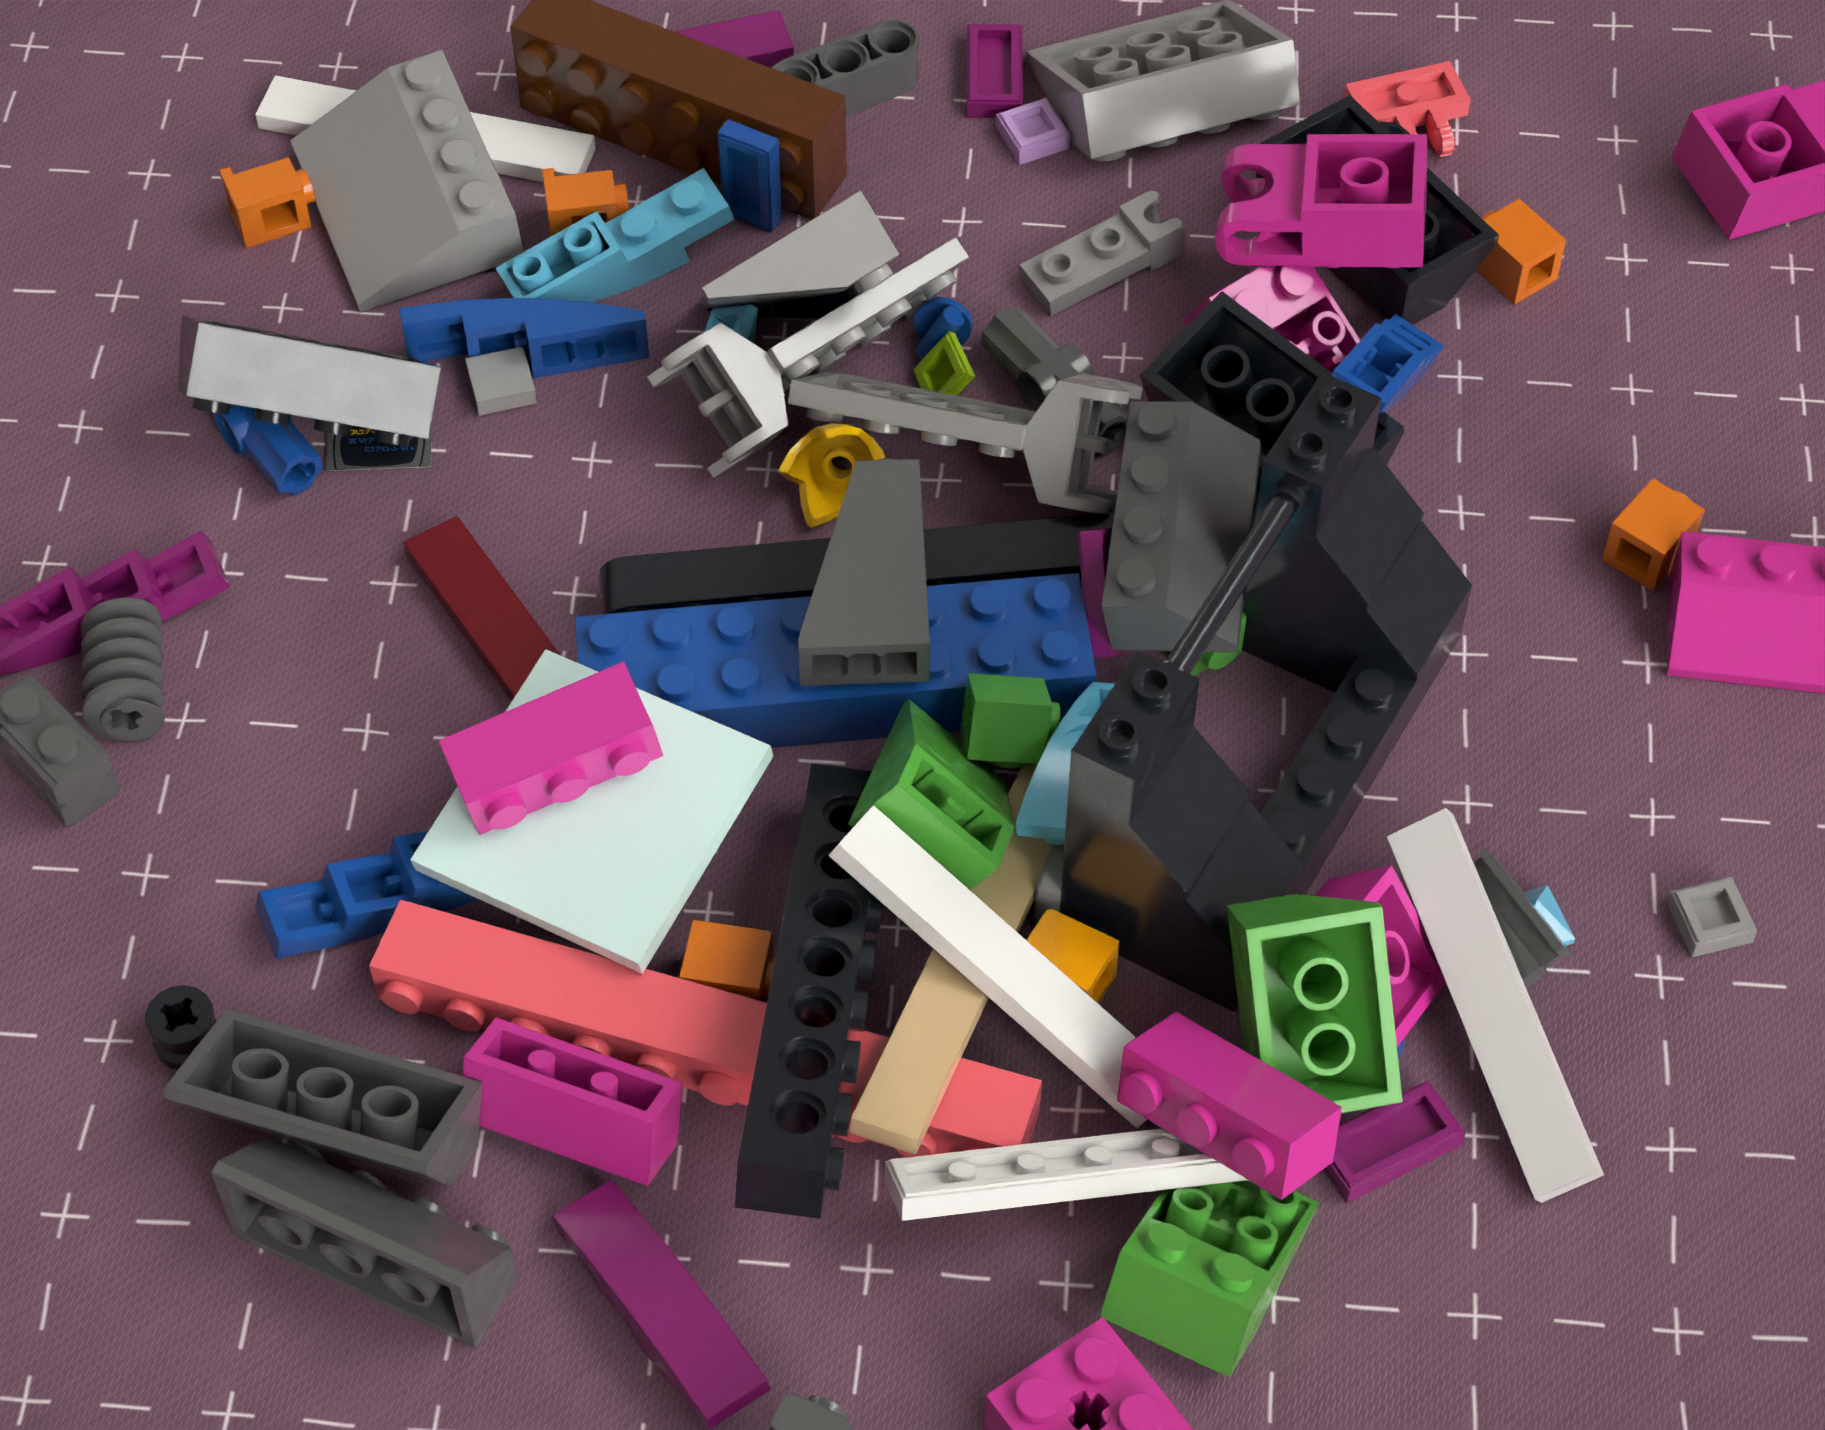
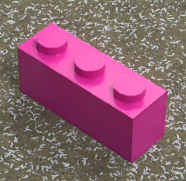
M624 661L438 740L479 835L492 829L512 827L521 822L527 814L555 802L564 803L575 800L582 796L588 788L616 776L635 774L644 769L650 761L663 756L653 724Z
M1178 1012L1173 1013L1123 1047L1117 1097L1119 1103L1279 1199H1284L1333 1162L1342 1110L1341 1106Z
M495 1018L463 1057V1077L482 1082L479 1124L481 1127L649 1186L678 1144L682 1082L499 1018Z

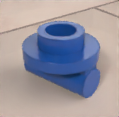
M935 297L929 301L925 300L916 310L913 322L915 331L921 338L915 347V352L922 360L948 331L955 333L960 345H963L969 339L973 327V320L969 311L961 303L945 297Z

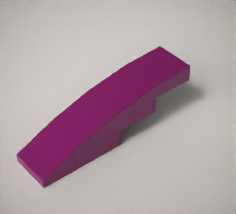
M200 530L148 560L135 548L83 578L71 567H68L0 606V676L49 664L81 653V621L86 613L99 603L115 598L130 597L143 599L157 607L161 613V621H164L230 588L212 541Z
M612 1180L607 1181L552 1215L559 1235L592 1271L599 1291L633 1329L640 1349L710 1429L771 1390L764 1374L687 1269Z

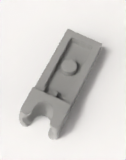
M1148 191L1120 205V214L1019 264L1020 279L1050 317L1146 267L1152 272L1179 258L1185 248L1184 226L1178 218H1172L1160 223L1157 210L1159 194L1156 191Z

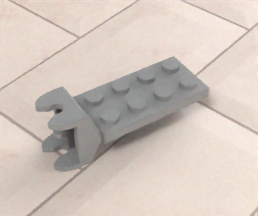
M955 237L773 346L767 352L729 327L719 323L665 357L661 361L663 366L646 378L651 386L656 388L678 375L682 376L700 403L698 406L704 417H709L729 449L722 453L723 458L707 468L712 478L715 479L758 454L788 426L784 395L789 393L792 379L804 377L813 370L817 374L824 372L847 355L845 352L859 342L864 347L888 332L892 328L890 324L905 315L907 320L913 318L918 306L922 302L935 298L957 282L953 272L969 256Z
M827 371L792 379L788 404L806 407V417L819 421L840 423L843 420V416L864 419V429L878 433L899 434L900 428L922 431L921 440L932 444L956 446L958 439L980 442L979 452L1006 458H1013L1016 451H1022L1025 455L1038 503L1078 511L1108 514L1111 507H1116L1117 492L1089 485L1095 452L1108 453L1110 440L1098 437L1103 402L1128 404L1129 398L1140 400L1143 387L1121 380L1083 373L1059 380L1039 409L1032 411L841 372Z

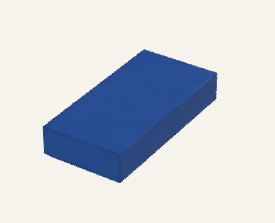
M727 119L718 131L721 194L729 205L734 218L773 232L782 220L779 139Z

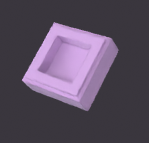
M1047 98L996 114L995 128L1019 165L1070 149L1071 135Z

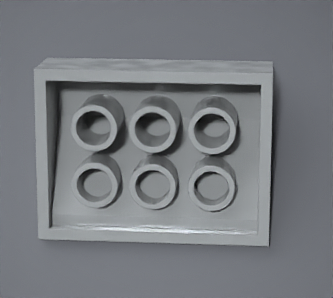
M1224 0L1026 51L1027 63L1048 101L1069 131L1071 143L1090 159L1096 161L1116 160L1125 156L1126 150L1144 145L1153 148L1166 147L1176 143L1178 136L1193 132L1203 134L1219 133L1227 130L1231 122L1246 118L1253 120L1272 119L1282 113L1281 109L1300 104L1293 39L1231 0Z
M442 50L386 68L290 140L300 168H304L309 177L315 196L316 207L360 313L500 266L523 253L515 211Z
M860 190L702 287L699 300L705 309L750 304L764 305L835 299L845 292L848 293L852 300L890 277L893 272L888 264L900 254Z

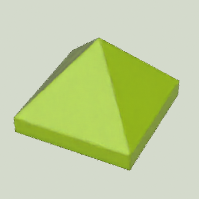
M950 331L913 369L921 389L956 396L975 378V374L956 334Z

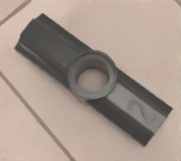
M1011 306L1005 307L993 315L991 322L982 331L981 345L1016 379L1019 393L1025 404L1032 411L1039 409L1059 380L1083 373L1095 375L1089 360L1077 346L1067 343L1060 347L1022 309L1015 310ZM1103 402L1098 437L1109 439L1110 442L1108 453H1099L1102 457L1117 449L1126 435L1128 413L1118 403Z

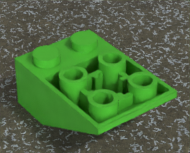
M910 699L904 702L848 824L853 828L874 805L956 879L971 890L999 868L1015 828L1005 780L983 761L967 760L964 746L960 741Z
M1249 1180L1162 1190L1119 1253L1099 1317H1103L1113 1324L1230 1378L1253 1340L1317 1210L1319 1202L1298 1193L1296 1190L1281 1200Z

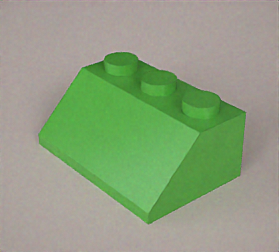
M1299 894L1227 905L1244 1051L1341 1106V1113L1403 1102L1382 905L1379 902Z

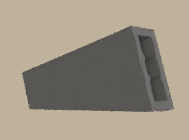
M883 458L871 461H856L798 637L800 686L930 682V636L919 459L897 460L894 458Z

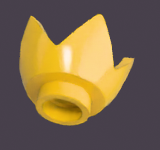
M830 423L812 429L790 449L778 472L784 478L799 485L801 508L805 521L809 527H816L838 517L856 461L879 460L885 458V455L875 439L862 429L849 424ZM837 456L845 457L850 461L852 468L849 470L840 469L833 465L831 459Z

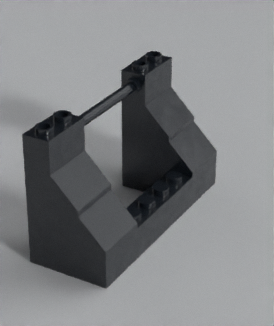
M1323 372L1263 461L1254 527L1166 660H1158L1137 650L1071 750L1060 913L1119 940L1118 956L1233 1012L1238 1008V997L1227 905L1291 894L1306 895L1458 642L1472 584L1422 521L1423 511L1373 448L1382 397ZM1245 588L1243 613L1246 615L1242 651L1335 693L1261 813L1249 801L1250 792L1194 727L1199 678L1190 675L1192 669Z

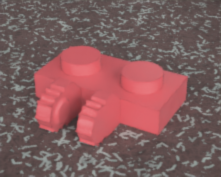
M1450 61L1345 84L1343 97L1351 95L1378 122L1395 123L1402 126L1410 134H1418L1415 127L1426 125L1428 140L1439 157L1452 155V152L1455 150V137L1448 120L1468 116L1471 101Z

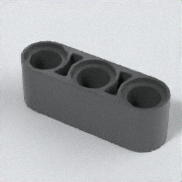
M887 20L776 63L773 69L845 95L847 117L903 95L916 86L919 76V35L910 23L902 20Z

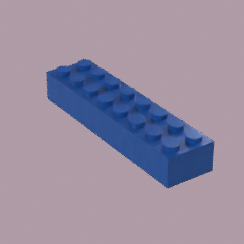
M1079 573L927 586L930 682L800 686L798 637L812 596L575 617L579 664L600 672L624 661L636 688L769 744L771 748L887 738L903 703L908 699L948 732L960 731L968 673L1044 678L1051 702H1058L1060 705V722L1078 697L1092 682H1096V670Z

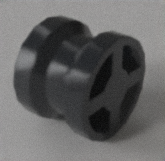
M186 985L169 987L158 993L149 1002L145 1012L146 1028L153 1040V1047L162 1063L177 1070L217 1022L213 1005L208 996L198 988ZM191 1019L189 1024L186 1023L177 1027L172 1026L181 1020Z

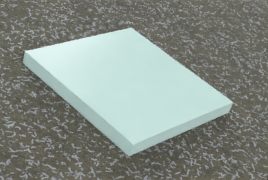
M545 649L506 711L598 673V671ZM636 688L653 724L663 753L662 757L650 761L644 769L635 774L616 776L592 786L575 800L564 803L555 802L527 814L521 822L512 827L492 829L479 835L457 786L410 861L414 869L422 874L643 974L772 760L773 752L771 745Z

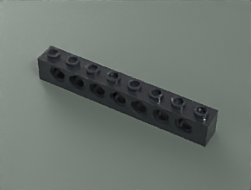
M811 763L739 1151L735 1208L821 1219L825 1190L839 1191L845 1148L832 1147L834 1135L848 1136L853 1094L841 1093L843 1082L856 1084L861 1042L849 1040L851 1030L864 1032L869 991L859 990L858 982L859 980L872 982L877 941L865 939L866 932H880L883 903L837 864L829 854L852 830L848 823L872 771Z

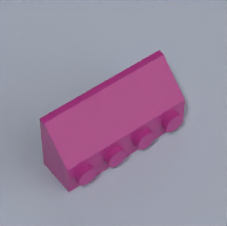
M1682 531L1668 582L1666 676L1825 694V547Z

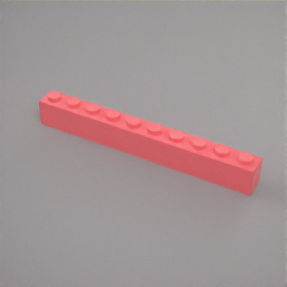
M399 901L369 965L377 999L383 1001L388 1007L405 1014H415L420 1011L444 1018L452 1026L467 1032H478L480 1029L486 1030L495 1018H499L682 1082V1087L698 1091L702 1096L720 1105L739 1103L748 1106L767 1006L766 1002L645 969L642 974L603 956L408 901ZM852 1030L850 1032L849 1040L861 1042L856 1084L843 1082L841 1093L853 1094L851 1117L890 1037L865 1030L864 1032ZM961 1058L917 1154L913 1155L896 1149V1151L904 1157H915L1029 1144L1040 1114L1042 1080ZM851 1117L848 1136L835 1135L845 1141L862 1143L866 1140L872 1141L850 1133Z

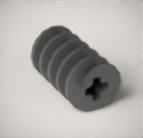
M130 597L115 598L99 603L90 609L81 621L83 720L91 731L100 737L113 741L136 742L147 740L157 734L164 725L165 713L161 710L164 707V692L161 690L163 687V672L160 669L163 663V654L160 650L162 646V632L159 630L161 627V613L155 605L143 599Z

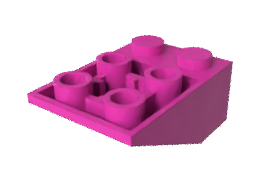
M1260 266L1221 290L1331 373L1360 342V338L1314 267ZM1221 291L1206 299L1183 319L1185 325L1188 326Z

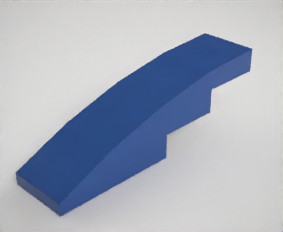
M537 298L456 300L399 308L408 357L423 361L468 354L469 358L523 346L526 359L530 361L534 379L649 358L644 310L586 301Z
M1395 314L1390 320L1386 318L1380 325L1376 323L1336 367L1331 376L1382 397L1379 413H1384L1397 404L1434 364L1445 345Z
M428 831L393 837L389 853L326 864L322 880L259 891L255 908L275 959L338 946L386 931L400 900L446 912L473 902L477 898L414 869L410 859L428 833Z

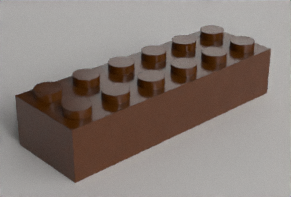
M531 0L510 26L520 107L536 116L546 117L575 128L582 133L594 135L627 148L635 154L645 155L674 166L684 173L694 174L704 168L711 180L718 184H721L718 131L729 119L779 139L782 210L793 212L812 220L820 215L847 177L845 95L590 0Z

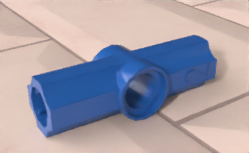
M234 404L230 406L229 415L213 413L215 423L231 450L238 456L246 453L279 494L287 492L295 496L312 487L314 479L323 470L320 456L295 427L292 418L290 425L264 422L253 419L255 408Z

